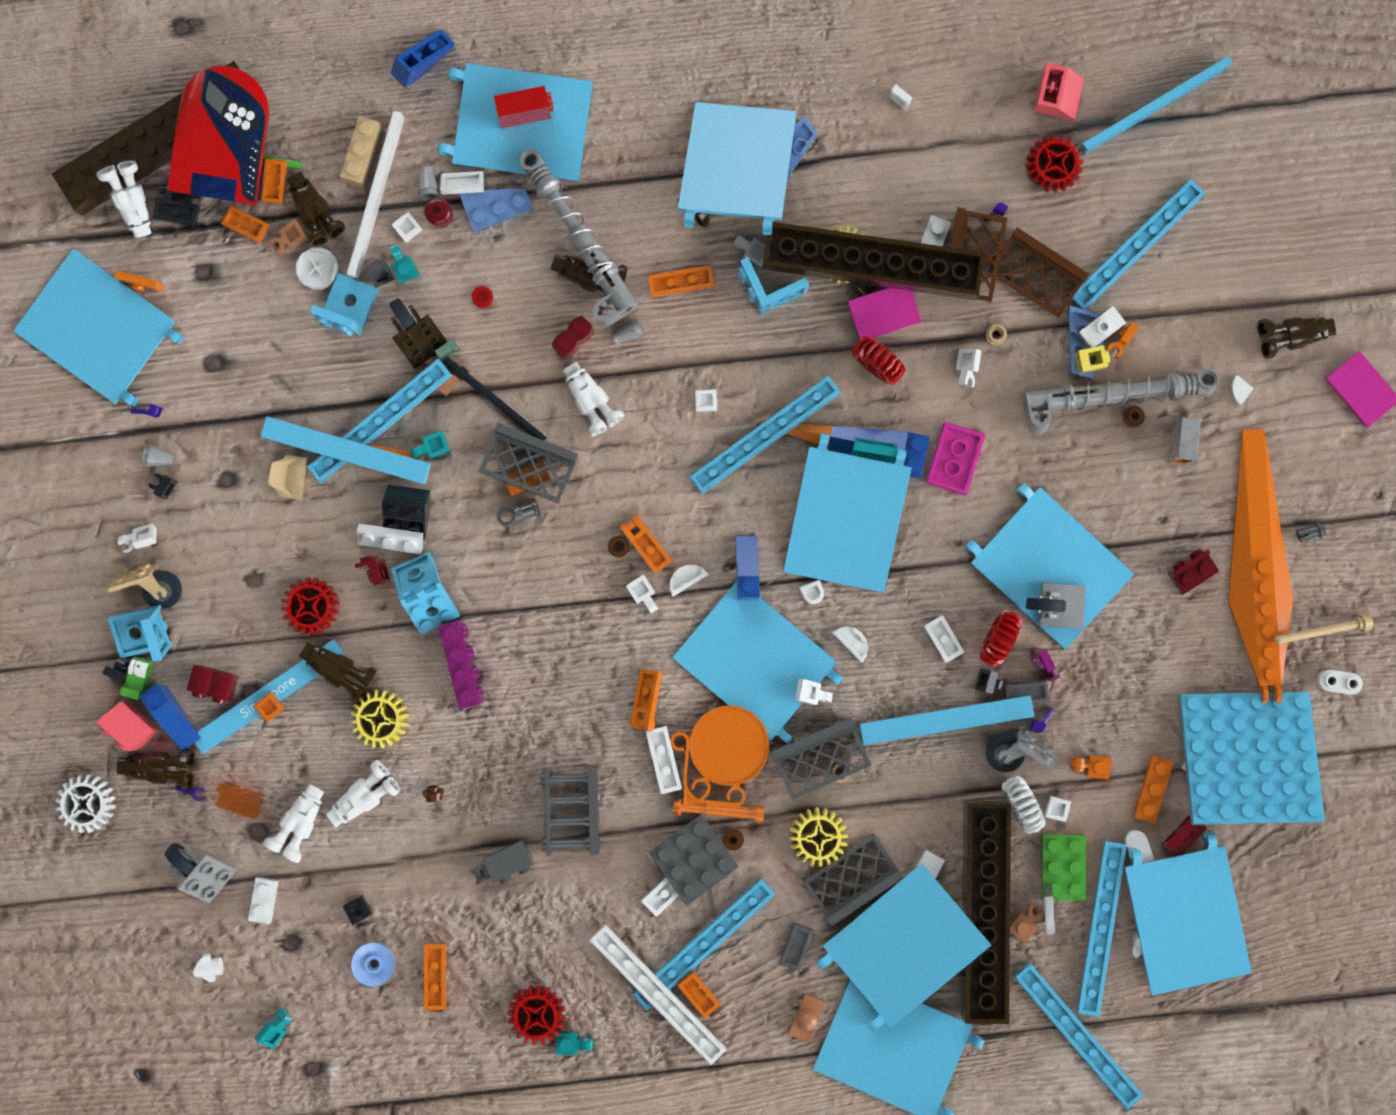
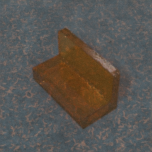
M223 781L218 784L216 792H219L216 807L256 819L265 794Z

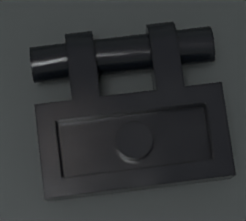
M159 185L158 192L165 194V198H156L152 219L197 227L200 206L192 202L194 199L202 200L203 192L191 187L190 194L168 191V185ZM182 196L184 200L183 202L174 201V197Z

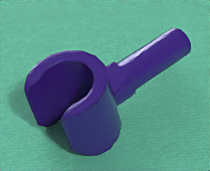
M999 202L989 215L998 214L1003 217L1008 206Z
M150 404L148 410L131 408V414H144L158 418L163 408Z
M1050 707L1041 721L1034 719L1030 730L1036 733L1043 732L1048 718L1055 709Z
M176 786V791L192 795L196 801L204 799L196 795L198 790L206 791L203 787L182 789L180 786Z

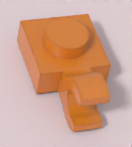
M1134 322L1129 323L1127 326L1123 325L1117 333L1118 340L1109 344L1105 350L1109 352L1111 348H1116L1117 354L1114 358H1119L1123 354L1125 346L1139 328V325Z

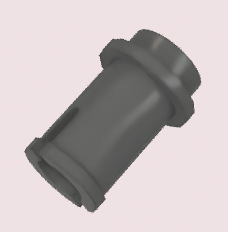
M1315 522L1314 525L1296 529V534H1299L1297 536L1299 542L1316 537L1323 538V535L1327 533L1323 522Z

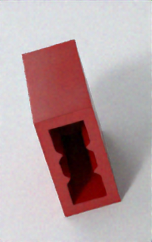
M545 86L494 96L501 129L551 119L550 112L554 111L551 92L546 93Z

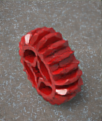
M1055 134L1051 135L1050 140L1046 136L1042 138V142L1037 140L1035 147L1029 149L1031 154L1026 156V160L1029 162L1026 163L1025 168L1031 169L1028 171L1027 176H1034L1031 183L1034 184L1038 181V189L1046 186L1045 192H1049L1051 188L1054 193H1057L1059 188L1063 192L1066 191L1067 186L1072 187L1074 181H1078L1080 178L1078 174L1083 172V168L1080 165L1084 163V160L1078 159L1082 152H1075L1078 144L1071 146V139L1064 142L1063 135L1058 140ZM1048 149H1057L1062 153L1056 154L1052 150ZM1040 154L1042 155V160L1045 163V167L1042 170L1040 169L1038 163ZM1066 158H1068L1070 162L1069 174L1067 173V168L1064 165V161ZM1059 159H1061L1058 165L1049 168L1051 163H1054L1055 161L1057 162ZM1053 174L1057 178L1060 177L1061 179H1052L1047 177L1046 175Z
M862 336L855 343L851 351L853 357L861 366L889 385H895L904 376L903 374L906 369L901 360L885 346L870 337Z
M310 577L305 578V584L301 579H298V587L291 584L292 592H284L285 595L289 596L288 599L281 600V602L287 603V607H281V611L288 612V614L283 616V619H291L287 625L289 627L295 625V632H299L302 628L303 635H307L308 631H310L311 635H316V628L319 633H323V625L326 628H331V624L328 621L336 622L337 619L332 614H339L340 612L338 609H334V605H340V602L333 601L338 596L337 593L330 594L333 586H328L325 589L326 581L323 580L319 584V578H314L311 582ZM314 588L321 593L310 598L302 591ZM298 597L301 606L296 614L295 601ZM325 598L326 612L323 616L320 606ZM313 601H315L312 605L313 610L307 611V608L309 607L307 603H313ZM311 614L319 621L314 624H307L301 621V619Z
M1003 610L999 613L992 623L981 647L980 659L984 663L995 667L1003 663L1017 640L1022 625V617L1008 610Z
M532 985L529 986V993L525 989H521V996L515 994L514 1000L516 1002H510L509 1006L512 1009L507 1012V1015L512 1016V1018L508 1019V1024H515L511 1028V1032L518 1030L516 1038L519 1039L522 1035L525 1036L524 1043H527L530 1038L532 1039V1045H536L537 1039L543 1045L545 1037L551 1042L553 1040L552 1034L555 1036L559 1035L560 1032L557 1028L563 1029L564 1024L561 1021L566 1019V1015L561 1014L565 1011V1006H558L562 1003V998L554 999L557 995L556 991L549 995V987H546L545 991L542 992L541 985L537 986L536 991H534ZM531 999L544 1000L539 1005H534L531 1002H527ZM549 1005L554 1012L553 1023L548 1021L549 1018L545 1014ZM521 1006L525 1009L524 1012L528 1016L525 1024L522 1023L519 1015ZM542 1009L540 1017L532 1020L533 1014ZM535 1025L547 1028L542 1031L530 1030Z

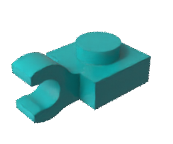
M397 244L389 247L396 260L395 263L391 264V267L400 285L420 276L411 256L404 258Z
M443 431L422 438L424 445L411 449L415 459L429 454L430 459L451 451Z
M280 1007L275 1013L274 1021L268 1020L254 1037L257 1043L272 1049L275 1048L287 1032L284 1027L292 1019L291 1016L286 1015L288 1012L286 1009Z
M559 1031V1035L556 1036V1055H578V1049L592 1050L593 1038H578V1031Z

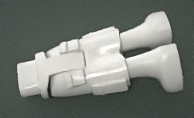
M124 161L117 165L126 183V188H122L115 165L99 170L96 173L98 179L102 182L108 181L113 190L110 193V197L114 206L119 210L122 218L128 225V229L133 231L135 238L151 234L152 232L149 227L151 222L145 205V195L142 186L135 183L134 173L138 170L137 163L135 161Z
M577 362L563 370L567 377L566 382L575 398L577 408L582 415L588 416L591 426L588 432L591 437L607 430L606 424L599 418L595 408H599L609 427L615 426L625 417L623 411H613L607 405L609 398L606 393L595 383L584 368H580Z
M375 760L370 766L372 774L367 779L359 778L349 787L348 791L336 804L332 805L333 809L326 815L335 827H338L341 823H347L363 812L370 811L380 803V797L390 794L396 796L400 792V787L393 777H388L377 789L371 790V787L390 775L389 770L380 761Z
M309 784L306 791H302V795L297 798L290 810L282 817L279 822L282 828L280 832L274 837L266 838L263 845L274 852L280 853L290 832H293L294 835L282 855L293 862L299 863L301 860V853L299 851L301 840L308 839L313 829V822L319 811V804L323 802L321 798L325 791Z

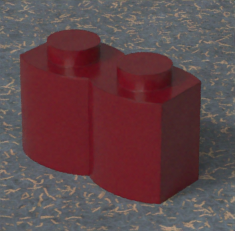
M582 315L576 317L569 324L567 331H563L556 336L552 342V348L563 360L571 358L577 352L579 345L586 343L594 333L593 326Z
M193 665L186 690L191 691V695L194 697L204 698L207 695L213 697V702L225 704V701H232L239 676L202 665Z

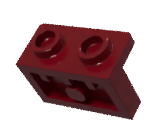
M1197 549L1189 555L1191 557L1186 562L1181 560L1172 566L1173 570L1168 575L1181 595L1186 594L1219 572L1209 556L1211 554L1209 549Z
M371 555L360 558V563L354 564L357 569L369 568L367 570V577L370 583L373 582V586L392 584L385 559H378L377 556L372 557Z
M1189 814L1161 845L1173 856L1184 854L1207 830V827L1205 825H1191Z

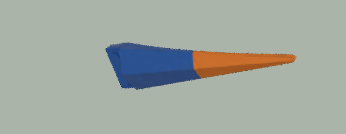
M758 421L759 425H761L763 422H765V421ZM799 424L786 433L819 445L821 433L830 434L827 448L850 455L854 437L897 444L899 449L907 451L904 465L912 467L910 477L918 479L922 477L930 436L907 431Z

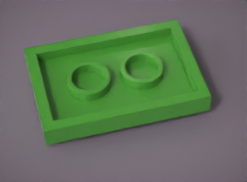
M1041 834L1042 900H1044V885H1052L1053 900H1086V835Z

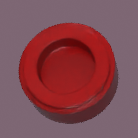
M486 286L475 288L471 296L473 303L479 308L489 307L494 299L492 291Z

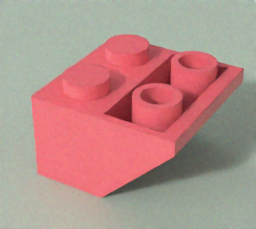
M1047 63L1041 73L1033 112L1074 121L1084 78L1068 67Z
M129 701L120 702L96 722L101 726L100 730L105 735L112 736L117 741V746L124 751L143 749L160 730Z

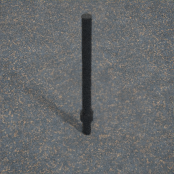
M449 357L443 361V364L451 369L459 380L467 382L530 435L544 441L547 439L543 433L471 376L469 370L464 366L460 367Z

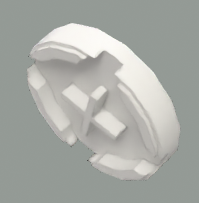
M313 247L303 252L296 262V274L299 280L312 290L329 288L334 284L339 273V264L336 257L329 250L322 247Z

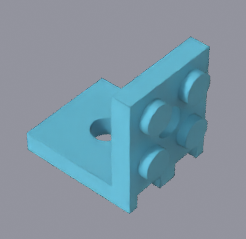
M746 257L740 260L739 272H737L742 284L746 283L747 296L751 303L755 302L761 315L806 294L808 291L809 283L805 277L766 296L749 258Z
M338 273L324 309L313 305L310 313L316 317L315 321L319 322L322 326L330 329L335 326L343 334L352 336L354 333L361 337L379 289ZM350 295L356 297V303L353 306H347L345 303L346 298Z
M430 551L391 568L399 600L420 634L460 617L456 606L441 583L434 557ZM429 607L436 608L433 611H426Z
M160 604L108 617L120 658L150 652L153 662L163 659L173 643L172 640L169 641L166 632L168 627L166 621L162 619ZM131 628H139L142 632V636H133L131 634Z

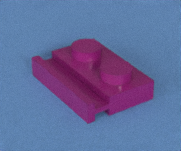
M1038 648L1031 651L1033 656L1030 658L1035 669L1039 668L1040 671L1045 673L1044 680L1054 681L1061 678L1059 674L1054 672L1056 667L1047 649Z

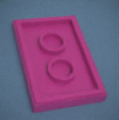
M885 288L847 301L859 340L862 336L872 339L921 322L913 293L909 290Z
M1360 351L1356 352L1325 378L1326 382L1365 428L1371 426L1396 405V393Z
M944 422L925 483L966 496L986 434Z

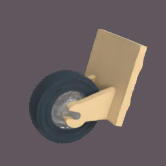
M145 563L138 566L137 570L129 571V569L118 572L107 590L110 593L138 584L141 586L142 597L148 605L160 604L161 609H168L179 601L182 594V585L178 577L173 573L157 570L159 568L158 563L153 565Z

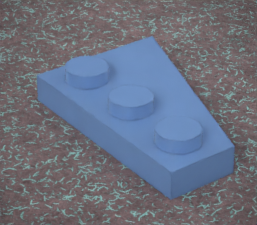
M805 117L795 124L788 178L818 135Z
M526 189L484 190V192L459 194L473 232L533 211Z
M1069 305L1070 374L1091 380L1094 371L1078 375L1074 353L1078 350L1089 348L1078 332L1101 315ZM1103 341L1095 347L1102 346ZM1089 357L1090 363L1094 364L1095 359L1093 357Z

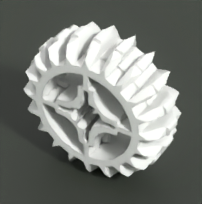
M82 774L78 775L77 779L75 777L70 778V783H64L62 785L64 790L57 792L62 798L55 800V802L60 803V807H57L55 810L62 812L58 818L66 819L63 825L68 826L71 824L72 831L78 828L79 833H84L86 830L88 833L94 831V828L99 830L102 828V824H108L109 820L107 817L114 815L110 809L116 808L115 804H111V801L115 800L116 797L109 795L113 789L105 788L108 782L103 781L100 783L101 777L97 776L93 779L92 774H88L86 777ZM81 786H86L93 789V791L85 794L77 789ZM98 798L100 799V807L97 805ZM71 800H73V802H74V808H73V809H72V806H71ZM86 813L92 815L94 819L87 821L78 816Z
M1016 776L1002 783L1005 798L1011 804V811L1024 832L1031 834L1045 827L1043 812L1026 781L1022 777Z

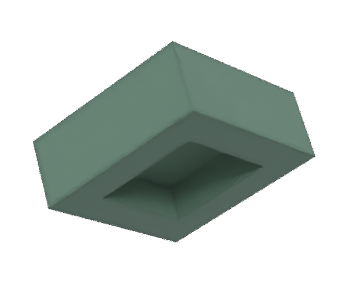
M452 339L435 350V352L443 361L460 349Z

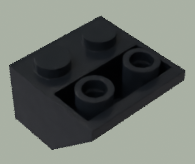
M387 485L382 499L383 527L423 533V539H426L430 513V490Z

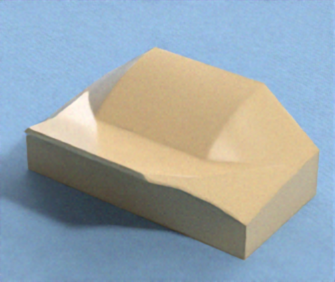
M286 455L283 459L271 463L268 485L278 492L279 497L296 500L303 499L309 458Z

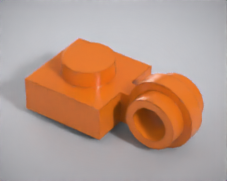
M1089 755L1088 763H1085L1083 758L1072 757L1069 766H1071V770L1084 772V768H1087V777L1109 780L1112 758Z

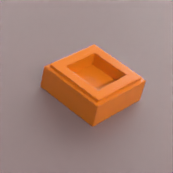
M270 692L254 705L266 722H270L286 709L273 692Z

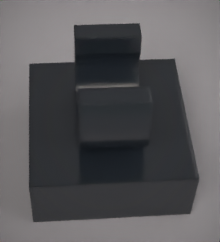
M385 259L376 260L371 265L365 267L366 273L375 288L394 280V276Z
M155 473L154 476L159 479V484L155 486L149 483L148 486L155 490L153 494L167 499L178 481L172 477Z
M117 659L114 668L105 666L102 674L125 683L127 674L124 672L127 670L129 663Z
M980 669L975 689L993 694L994 688L1002 690L1004 681L997 680L998 673Z
M364 895L343 905L352 925L373 914Z

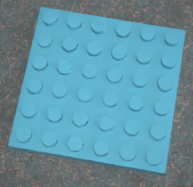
M1282 692L1281 703L1274 701L1273 693L1268 694L1269 699L1267 703L1261 702L1260 693L1179 695L1191 825L1317 823L1325 821L1310 692Z

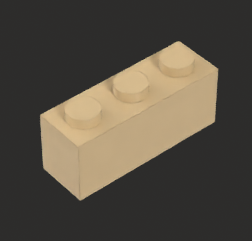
M361 116L358 117L340 174V178L344 183L362 189L366 188L384 131L380 122Z

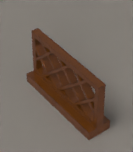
M957 207L949 247L966 250L963 243L971 236L978 245L972 251L980 248L982 252H985L986 259H984V263L989 261L993 267V272L986 277L982 272L981 283L985 282L987 284L989 294L988 296L979 295L976 300L992 302L1008 218L966 211V208ZM968 217L977 218L981 226L972 231L967 225ZM993 221L1002 223L1001 230L995 235L987 227ZM984 228L990 238L980 243L974 234ZM993 240L997 246V251L989 256L983 246Z
M1017 227L1003 247L1000 256V262H1008L1010 273L1003 275L997 273L996 278L1059 318L1089 273ZM1012 242L1020 246L1022 255L1009 258L1008 248ZM1006 252L1007 258L1001 259ZM1036 256L1040 267L1027 269L1025 257ZM1023 258L1025 270L1012 272L1010 260ZM1042 261L1048 265L1042 266ZM992 265L987 271L990 274L993 272ZM1049 267L1056 269L1057 279L1045 281L1043 269ZM1040 269L1043 282L1030 284L1028 272ZM1025 273L1027 285L1017 286L1014 284L1013 275ZM1060 273H1062L1066 277L1060 278ZM1010 276V277H1011V281L1008 280V279L1005 278V277ZM1071 279L1077 283L1072 291L1063 293L1061 280ZM1058 281L1060 293L1048 296L1046 283ZM1043 284L1045 297H1034L1031 287ZM1028 287L1029 293L1023 290V288ZM1070 294L1065 301L1064 295ZM1061 296L1063 305L1057 312L1050 307L1049 298ZM1046 299L1047 305L1040 300Z

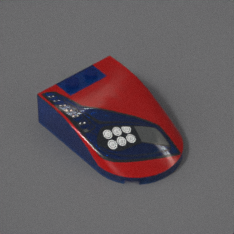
M214 66L197 73L188 82L181 96L177 117L168 191L259 205L270 111L263 89L249 74L230 66Z

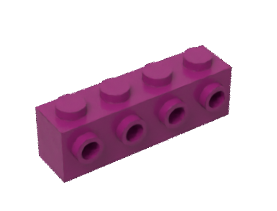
M463 620L439 625L459 710L483 704L482 699H485L482 686L479 687L477 678H480L477 665L474 666L472 657H474L472 645L468 644L467 636H469L467 624H463Z

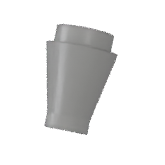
M424 166L420 168L418 193L421 199L431 200L438 197L439 188L433 168Z
M631 318L616 331L612 332L611 335L615 343L619 344L641 338V335L645 332L639 319L633 320Z
M153 446L144 448L142 464H147V467H174L176 454H171Z

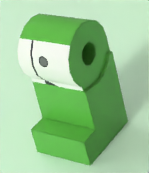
M133 657L128 668L125 684L121 687L119 695L141 700L139 696L148 689L153 662Z

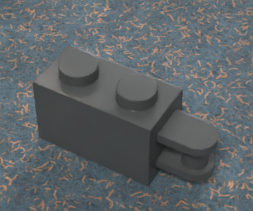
M523 838L482 859L484 864L472 869L470 872L471 874L474 873L477 879L475 881L476 884H480L490 878L493 883L499 881L502 884L512 879L511 875L519 872L521 875L531 870V865L535 861ZM486 868L489 875L484 876L482 869Z

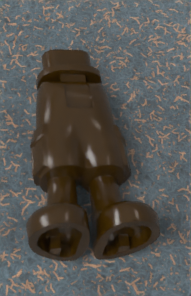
M302 172L287 178V182L290 185L289 190L297 207V214L302 224L310 227L311 234L307 238L310 246L323 245L328 241L327 236L317 222L318 219H321L331 239L338 237L344 232V223L340 220L333 221L329 216L331 212L330 206L319 195L309 179L304 177Z
M555 255L550 270L558 272L559 276H563L565 279L578 284L582 289L593 293L599 290L605 294L601 286L596 285L594 280H592L593 274L591 271L587 272L589 268L582 258L569 257V255ZM621 264L618 266V274L624 282L628 266Z
M1295 317L1285 319L1282 324H1275L1268 319H1262L1257 324V331L1261 338L1281 333L1286 335L1284 338L1267 339L1262 342L1261 352L1265 359L1273 358L1281 348L1287 347L1289 350L1301 349L1308 344L1336 335L1333 318L1302 319Z
M307 642L299 655L300 658L307 661L306 665H310L315 672L324 677L327 683L335 688L344 687L350 694V700L357 704L366 688L346 678V675L349 674L363 685L368 686L377 672V669L374 667H369L366 670L358 669L353 666L354 661L345 655H338L326 648H320L319 645L315 647Z
M185 749L180 755L170 757L167 752L128 755L126 758L119 757L117 760V774L125 775L126 778L145 780L153 784L165 785L170 780L176 782L182 789H191L194 781L192 771H169L168 767L191 768L195 762V752L193 749Z

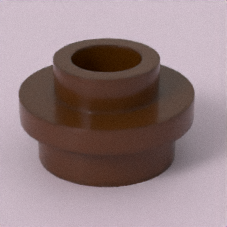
M1130 406L1123 413V421L1129 427H1138L1144 422V411L1138 406ZM1132 413L1137 414V420L1131 418Z
M622 536L613 537L608 544L610 554L618 558L625 556L630 548L629 542ZM617 543H621L623 545V549L621 551H617L615 549V545Z
M430 785L426 787L422 794L426 802H437L443 799L444 789L440 788L439 785Z
M737 829L727 830L722 838L723 845L731 851L740 849L744 843L743 834ZM731 836H735L737 838V842L735 844H731L729 842V838Z

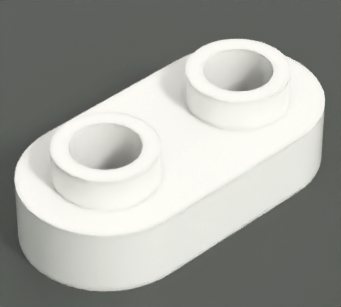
M1324 670L1317 677L1318 686L1322 690L1354 695L1359 693L1363 686L1361 677L1355 673ZM1330 677L1333 678V683L1331 685L1328 683V679ZM1351 680H1353L1355 683L1354 687L1352 688L1349 685Z

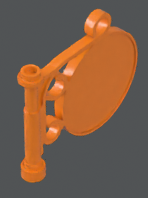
M720 706L708 711L697 721L690 738L685 732L681 731L672 735L670 742L672 748L676 751H683L684 747H677L674 744V738L682 735L686 739L683 777L684 798L683 803L682 799L674 800L673 814L681 816V812L710 816L755 820V823L764 822L765 806L756 805V807L752 808L740 806L746 798V793L740 784L751 780L762 770L769 753V738L766 728L755 714L739 706ZM689 750L695 767L704 776L696 779L692 783L691 788L694 789L696 783L701 781L707 785V791L701 798L693 795L687 784ZM709 780L719 785L733 786L727 792V800H730V793L732 791L739 790L743 796L741 801L705 800L711 790Z

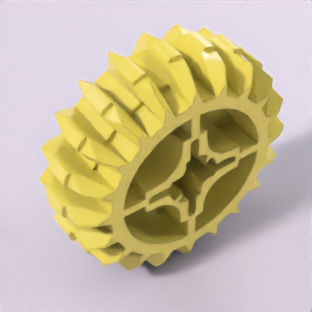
M375 690L374 697L371 692H367V700L364 697H360L359 701L362 705L354 704V708L358 712L353 711L350 714L356 717V720L350 721V724H357V727L352 729L353 733L360 731L357 739L360 740L366 737L364 745H368L372 740V748H376L378 742L380 748H385V741L389 746L393 745V739L400 741L401 738L397 733L402 735L406 733L401 726H409L408 722L403 721V718H408L409 714H402V711L406 710L407 706L399 707L403 700L399 698L394 701L395 693H392L388 698L387 690H384L382 695H380L379 690ZM380 701L374 713H365L366 708L371 703ZM386 703L393 708L396 719L388 715ZM380 714H382L384 720L388 721H384L378 724V721H376L375 718L372 717L379 716ZM364 719L372 724L373 734L366 729ZM385 725H395L390 734L380 737V732H382Z
M815 807V814L813 815L810 809H807L808 817L805 818L800 813L801 823L798 820L793 821L798 828H790L792 833H796V835L789 836L790 841H796V843L791 845V848H799L795 855L798 857L804 854L801 859L802 862H806L810 858L809 864L811 866L817 860L818 866L821 867L822 860L824 859L827 865H830L829 857L832 856L837 861L836 851L839 854L844 853L839 846H847V843L841 840V838L848 837L847 833H841V831L846 829V826H838L842 821L840 817L833 820L836 815L835 812L832 811L827 816V808H824L822 814H820L819 808ZM821 820L832 824L836 833L822 830ZM814 821L813 830L809 833L801 834L804 827L809 822ZM818 829L821 835H825L823 838H820L819 845L816 839H812L813 836L817 835ZM836 839L832 848L823 853L824 844ZM801 841L814 843L816 854L807 851L802 846Z

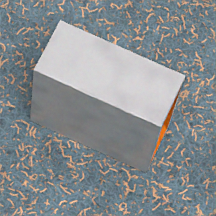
M1182 417L1172 422L1168 462L1188 464L1197 461L1201 419Z

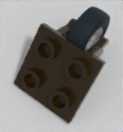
M399 298L389 304L395 314L390 319L399 332L392 339L415 369L426 360L435 356V350L446 344L447 340L431 317L427 314L421 318L412 304L406 308Z

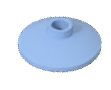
M365 944L355 952L352 958V972L355 978L363 985L370 987L380 986L386 983L394 973V956L383 944ZM373 959L378 961L377 967L372 966L371 961Z

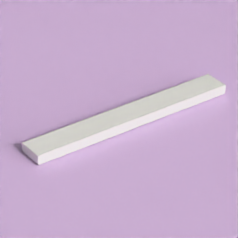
M394 111L391 116L347 270V275L358 281L405 119L402 113Z
M606 924L589 939L710 1065L726 1051V1047Z

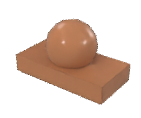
M804 993L788 1035L809 1043L825 1001Z

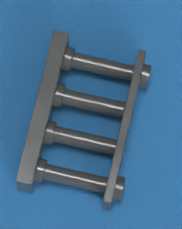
M589 766L588 771H584V774H551V767H546L544 772H541V786L545 785L546 837L542 838V850L546 851V856H551L553 853L552 848L586 847V849H590V855H599L598 766ZM584 782V784H588V793H585V795L551 796V783ZM585 804V806H589V815H585V817L552 818L551 805ZM552 826H585V828H589V836H586V839H552Z

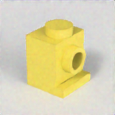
M1104 345L1078 350L1074 353L1078 375L1105 369L1108 367V363H1110V355L1108 350H1105ZM1089 357H1093L1095 359L1094 364L1090 363Z

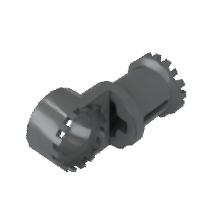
M534 498L531 502L521 506L517 504L512 507L505 506L500 508L497 512V520L502 526L509 528L524 523L526 519L534 516L540 517L541 512L540 509H537L539 506H537V501ZM511 512L513 518L509 522H503L501 519L502 514Z

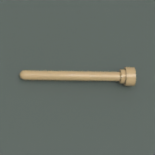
M1368 613L1360 614L1353 621L1279 635L1275 637V642L1283 644L1352 629L1364 632L1373 628V620Z

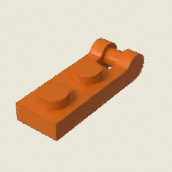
M635 514L631 517L632 520L626 524L623 523L619 527L656 574L671 563L672 560L638 515ZM638 526L641 531L634 536L631 530Z
M640 668L630 721L631 728H643L649 732H652L655 728L654 716L663 672Z

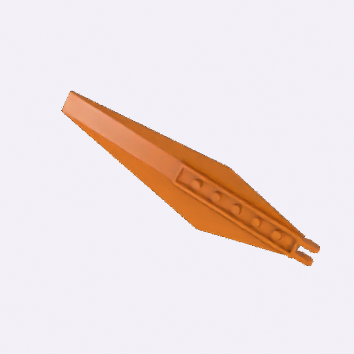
M1264 429L1242 430L1228 604L1257 679L1261 702H1268L1269 692L1267 686H1273L1274 701L1281 703L1282 689L1280 685H1282L1287 643L1277 644L1275 637L1289 634L1293 595Z

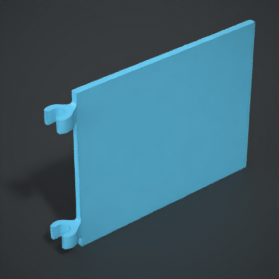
M466 63L465 71L450 68V80L464 81L455 145L439 143V155L453 156L452 164L527 175L520 165L519 157L524 150L534 149L542 157L554 177L560 180L579 182L593 81ZM545 86L546 93L551 92L554 111L550 112L551 119L501 129L494 100L495 95ZM531 159L528 162V166L534 165L536 159Z
M695 102L678 204V211H685V227H694L695 213L761 218L763 219V234H772L773 221L782 220L797 111Z
M72 249L13 330L114 404H117L119 399H123L134 407L139 399L129 393L127 388L165 336L178 344L184 339L182 335L172 329L176 322L174 319L75 249Z
M821 433L818 447L809 446L783 572L884 593L912 467L904 465L907 451L898 448L894 463L827 450L830 434Z
M1024 483L1016 491L1027 499L1026 503L984 549H981L973 540H970L964 547L975 555L971 564L1038 626L1040 610L1026 609L1027 598H1041L1042 583L1086 586L1083 629L1039 626L1066 650L1129 581L1134 573L1041 487L1034 493Z
M735 582L672 657L726 704L745 708L755 714L765 726L770 741L777 735L787 744L791 742L793 737L783 729V726L803 703L795 701L798 680L805 679L820 683L825 676H828L838 685L843 679L842 676L833 670V666L837 661L762 598H759V600H737V582Z
M1206 832L1202 834L1206 845L1204 850L1142 863L1140 849L1133 848L1128 850L1132 865L1124 867L1140 939L1148 985L1152 996L1252 973L1225 845L1217 846L1215 833Z
M921 863L824 944L823 947L827 954L818 960L817 965L821 970L825 969L832 961H835L879 1013L868 1024L869 1028L875 1032L883 1023H887L890 1028L894 1027L988 949L991 944Z
M849 980L813 1070L915 1115H954L953 1110L941 1106V1102L965 1044L970 1043L980 1049L983 1046V1038L970 1033L973 1025L966 1024L961 1019L921 1003L894 1027L890 1028L887 1023H883L873 1032L868 1024L879 1013L855 984Z

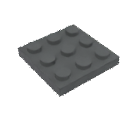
M702 814L648 852L685 906H688L738 868V865Z

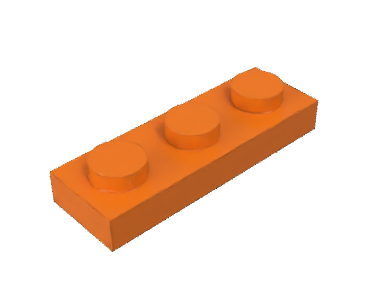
M711 265L648 276L651 298L714 288Z
M1151 755L1133 817L1156 824L1174 764L1173 761Z
M425 943L424 1010H446L447 943Z

